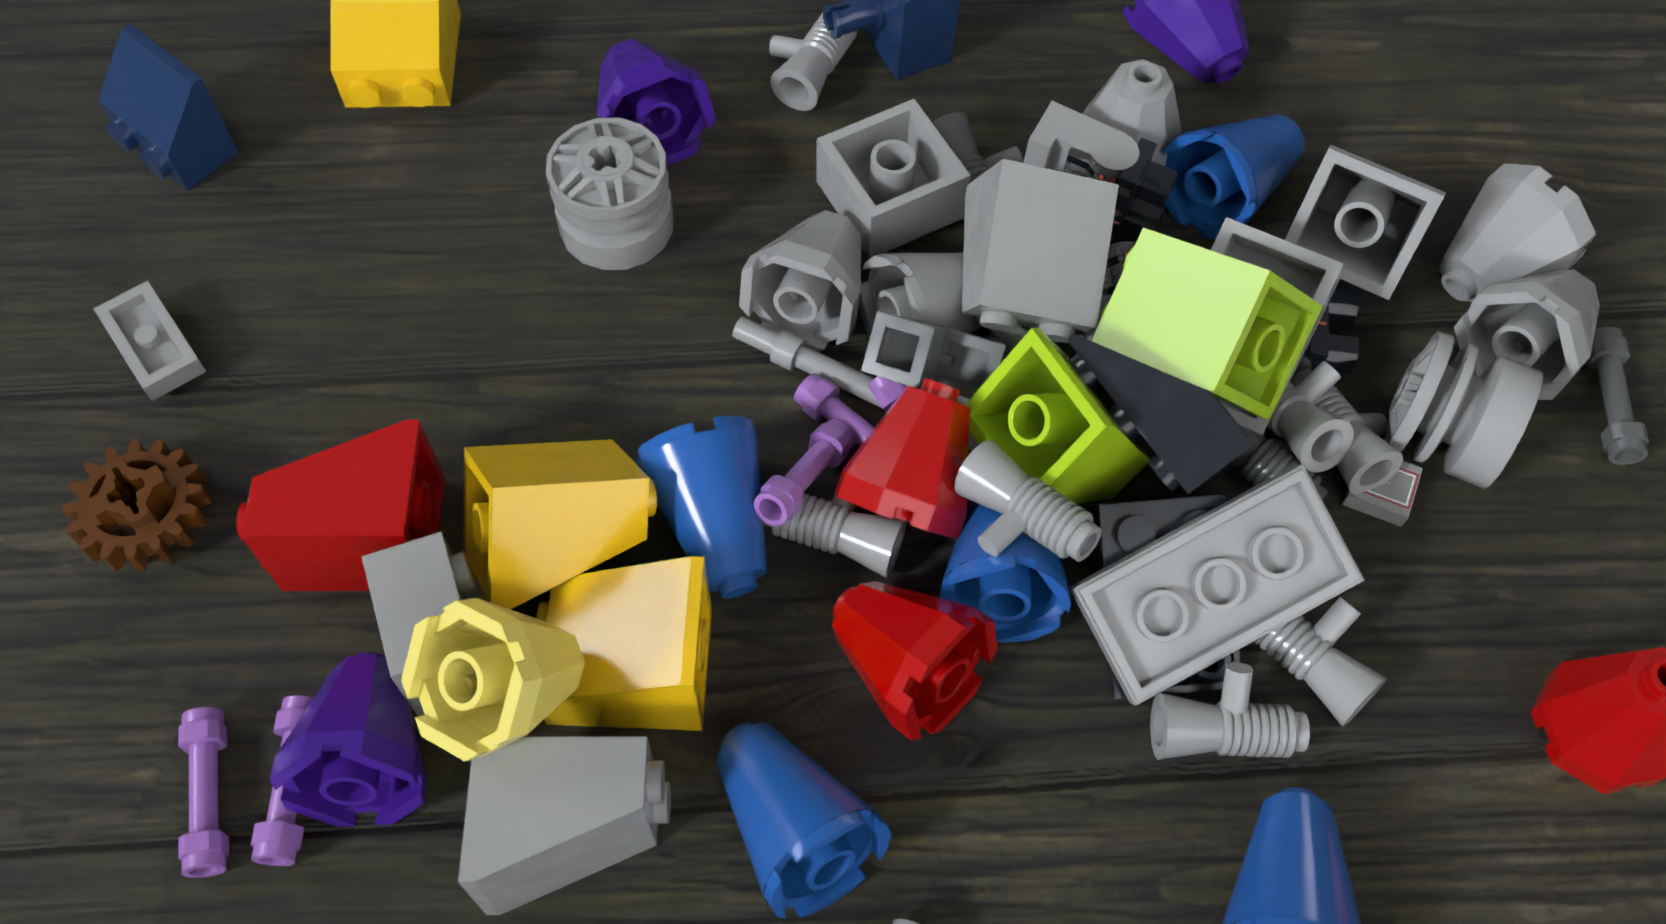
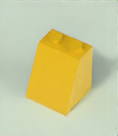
M331 0V73L345 108L451 106L461 18L458 1Z
M612 439L464 447L463 551L469 563L473 579L477 582L482 600L511 610L647 540L648 517L655 515L657 507V494L654 482Z
M689 556L579 574L551 589L549 602L541 601L539 604L537 619L556 625L574 634L583 654L585 665L578 689L544 719L546 725L703 731L712 606L704 557Z

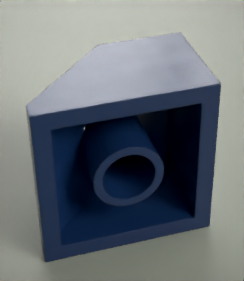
M128 24L121 29L98 99L110 119V122L105 127L111 137L125 151L130 152L135 148L140 152V157L157 177L164 180L170 176L184 189L189 191L239 152L202 78L132 24Z

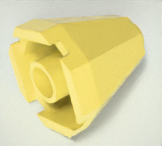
M478 598L456 600L442 608L445 610L442 614L429 616L415 624L401 679L407 698L419 697L425 715L414 717L421 737L461 760L469 761L484 757L532 731L578 689L585 660L574 634L551 623Z

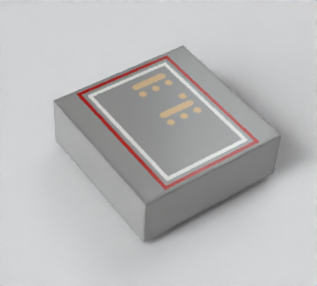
M1403 461L1397 473L1383 485L1357 495L1352 494L1347 487L1342 505L1402 527L1409 518L1423 468Z

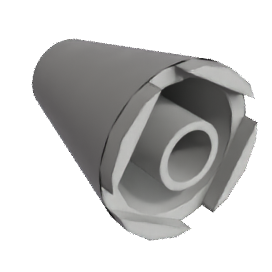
M883 253L865 262L862 270L870 269L868 282L861 283L859 304L861 317L869 339L877 311L954 328L967 333H973L982 327L975 320L976 316L962 313L963 253Z

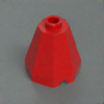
M924 378L921 389L906 386L843 468L835 490L836 496L891 519L896 517L910 522L911 526L958 539L967 516V499L955 492L954 485L958 471L968 457L970 407L957 403L960 390Z
M877 581L861 583L857 587L847 589L839 597L833 609L834 620L832 628L836 640L890 724L911 741L922 738L920 727L930 734L943 730L976 694L983 680L982 677L973 672L979 659L982 658L990 664L998 649L994 621L976 608Z
M1665 647L1618 652L1564 661L1550 672L1530 713L1537 730L1541 726L1545 729L1549 743L1544 747L1551 764L1602 794L1619 792L1627 787L1637 785V788L1652 786L1666 778Z

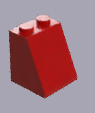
M406 419L252 477L248 502L241 503L237 513L238 535L259 560L261 567L268 572L281 591H370L361 556L440 532L446 478L420 420Z

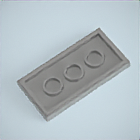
M1296 464L1070 586L1069 589L1127 699L1136 706L1363 582L1364 578L1304 464Z

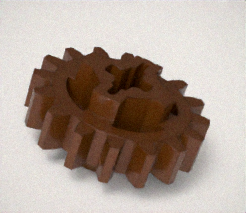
M138 439L130 441L128 453L119 455L111 446L106 448V463L98 466L87 461L83 465V468L90 476L87 481L70 482L67 488L77 497L78 501L62 506V512L72 521L65 528L66 532L92 561L97 562L102 559L115 571H119L126 560L138 572L145 571L148 557L155 554L165 564L172 561L169 547L178 543L189 548L193 544V541L186 532L190 527L206 526L208 521L198 508L212 503V497L203 487L208 480L196 463H193L183 449L178 448L172 452L163 440L158 439L153 443L149 451H146Z

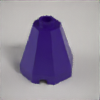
M1134 0L1135 7L1126 4L1122 13L1132 29L1197 80L1204 83L1215 81L1216 84H1222L1235 77L1243 69L1244 65L1242 62L1250 50L1239 0Z
M632 38L610 47L601 64L597 102L598 117L623 118L642 124L658 137L666 153L667 166L695 155L702 143L699 135L704 126L706 125L707 129L710 130L716 120L706 83L699 71L648 44Z
M364 652L355 656H348L335 666L275 755L270 782L275 790L283 786L280 800L287 810L336 827L356 826L355 812H378L374 825H390L425 803L428 776L413 709L390 677L386 656L374 652Z

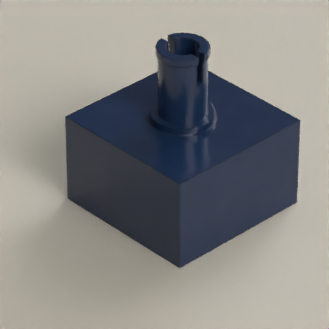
M844 0L835 4L825 5L822 12L825 27L828 32L831 31L830 36L832 39H838L843 35L863 29L895 79L899 80L951 62L960 0Z

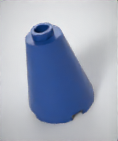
M1270 115L1192 130L1180 135L1166 146L1162 154L1167 153L1165 167L1179 172L1171 194L1165 203L1174 220L1183 227L1189 223L1192 224V226L1203 232L1198 236L1205 239L1217 238L1226 217L1246 225L1301 158L1304 152V138L1300 128L1292 119L1286 116Z
M744 416L713 417L716 429L696 432L693 422L675 427L642 444L637 450L639 457H635L637 465L653 480L657 494V505L686 556L705 558L709 591H720L722 599L739 597L758 588L756 579L762 577L767 572L764 525L754 510V500L761 492L757 433L753 421Z
M970 500L966 519L959 538L956 539L941 583L940 598L972 606L992 619L995 625L997 642L1029 641L1053 632L1061 625V615L1067 610L1069 613L1071 607V591L1061 558L1024 532L997 557L990 556L992 554L985 552L980 547L978 537L1002 514Z
M744 723L733 728L723 738L721 749L716 757V765L763 897L776 916L785 918L784 908L791 907L795 909L799 917L812 915L834 904L856 888L866 878L859 866L867 859L871 852L880 861L887 851L891 833L882 816L768 723Z
M1298 787L1282 789L1277 794L1271 795L1264 800L1222 924H1360L1334 813L1326 801L1320 799L1314 792Z

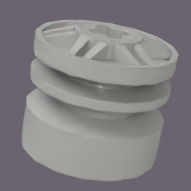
M595 118L574 125L556 139L547 154L546 178L550 187V195L555 205L559 232L567 251L583 264L602 270H627L649 262L660 253L673 233L674 213L671 191L669 189L666 153L658 137L642 124L623 118Z
M1437 331L1424 350L1412 360L1402 377L1389 408V423L1384 440L1401 452L1415 431H1417L1418 435L1414 443L1412 458L1420 463L1426 461L1439 444L1444 442L1448 444L1444 462L1445 473L1485 489L1491 486L1501 474L1525 432L1542 388L1543 373L1538 369L1500 355L1489 365L1481 377L1476 376L1474 372L1479 349L1477 345L1469 342L1460 349L1451 365H1448L1447 363L1453 349L1454 337Z

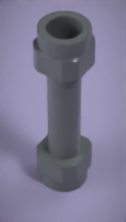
M1601 327L1595 329L1591 356L1586 364L1590 369H1597L1608 421V427L1601 433L1603 449L1608 454L1609 461L1613 464L1629 465L1638 463L1648 456L1647 444L1649 439L1645 424L1635 422L1623 368V364L1630 357L1628 342L1623 337L1621 329L1617 327Z

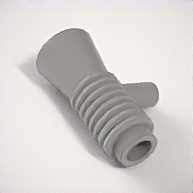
M822 12L803 40L774 35L769 45L770 54L789 59L771 76V87L778 99L788 107L799 111L813 109L818 102L827 75L834 70L857 36V31L843 35L838 39H832L830 36L831 31L828 32L825 27Z
M1322 361L1296 387L1289 382L1267 426L1277 436L1284 438L1300 463L1304 464L1307 471L1316 473L1326 471L1337 465L1351 448L1354 439V430L1348 421L1313 405L1341 378L1339 373L1326 361Z
M1305 369L1292 376L1290 383L1296 387L1313 370ZM1333 385L1313 405L1348 421L1353 427L1354 439L1352 446L1336 466L1349 491L1357 495L1389 481L1401 467L1403 455L1379 437L1385 434L1388 428V421L1385 415L1382 413H1358Z
M988 440L978 445L968 455L958 471L954 489L959 496L1002 514L978 537L980 547L985 552L992 554L990 556L997 557L1022 532L1028 534V536L1062 559L1072 557L1080 562L1096 547L1102 530L1093 523V515L1069 498L1063 496L1060 492H1057L1054 488L1049 487L1048 484L1042 482L1037 477L1030 478L993 440Z
M804 493L801 509L790 521L785 522L781 526H771L763 522V525L771 527L775 536L781 535L784 539L797 540V543H805L809 547L813 545V548H821L825 552L829 550L831 554L839 552L888 578L898 558L907 521L896 517L891 519L881 515L853 512L856 505L838 498L836 494H834L831 501L826 502L825 499H818L816 496L810 497L809 494Z
M1339 597L1314 627H1312V623L1305 621V618L1301 615L1253 642L1260 644L1261 649L1267 650L1268 655L1274 656L1276 662H1281L1283 668H1288L1290 674H1295L1297 680L1304 679L1340 725L1344 727L1372 699L1386 682L1387 678L1333 647L1337 640L1361 615L1349 602Z
M1230 662L1225 667L1221 702H1218L1216 705L1164 693L1155 695L1150 718L1151 744L1154 755L1158 760L1214 751L1223 756L1246 755L1250 757L1290 758L1294 751H1306L1310 739L1309 720L1305 712L1294 711L1288 704L1249 703L1253 668L1244 663Z

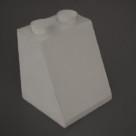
M1330 145L1285 240L1344 263L1341 280L1389 300L1446 192Z
M1008 159L1000 160L968 184L965 195L962 313L979 316V325L994 330L1015 331L1017 324L1040 328L1053 342L1069 343L1067 339L1073 334L1079 335L1097 329L1119 185Z
M521 737L484 757L471 760L458 883L486 915H502L656 846L658 824L669 823L671 810L670 782L665 781L664 761H654L647 737Z

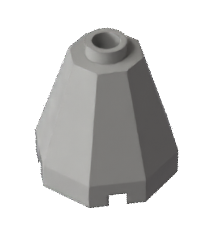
M1144 59L1121 64L1083 112V115L1126 133L1137 144L1141 137L1156 143L1157 146L1151 161L1165 166L1167 153L1162 155L1166 146L1182 135L1174 85L1164 67Z
M1504 163L1487 178L1442 259L1439 270L1442 274L1441 282L1445 290L1459 301L1473 302L1477 295L1489 284L1548 271L1568 270L1584 255L1587 250L1584 248L1596 235L1579 196L1567 186L1562 187L1558 192L1547 186L1545 182L1552 175L1540 166Z
M824 210L807 218L749 257L741 273L740 308L748 317L754 311L762 320L761 325L779 334L786 330L807 340L806 347L817 352L825 350L828 342L837 339L836 345L848 341L856 324L861 293V233L847 216Z
M1575 269L1548 271L1489 284L1477 295L1471 303L1470 309L1454 326L1459 349L1467 342L1477 345L1479 349L1474 375L1481 377L1489 365L1502 355L1540 370L1543 373V381L1538 400H1552L1590 358L1600 304L1595 284Z

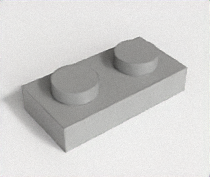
M148 280L94 308L97 316L151 401L206 372Z

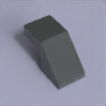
M877 311L861 371L915 388H921L924 378L958 389L960 390L959 396L971 399L1009 355L1011 345L954 328Z

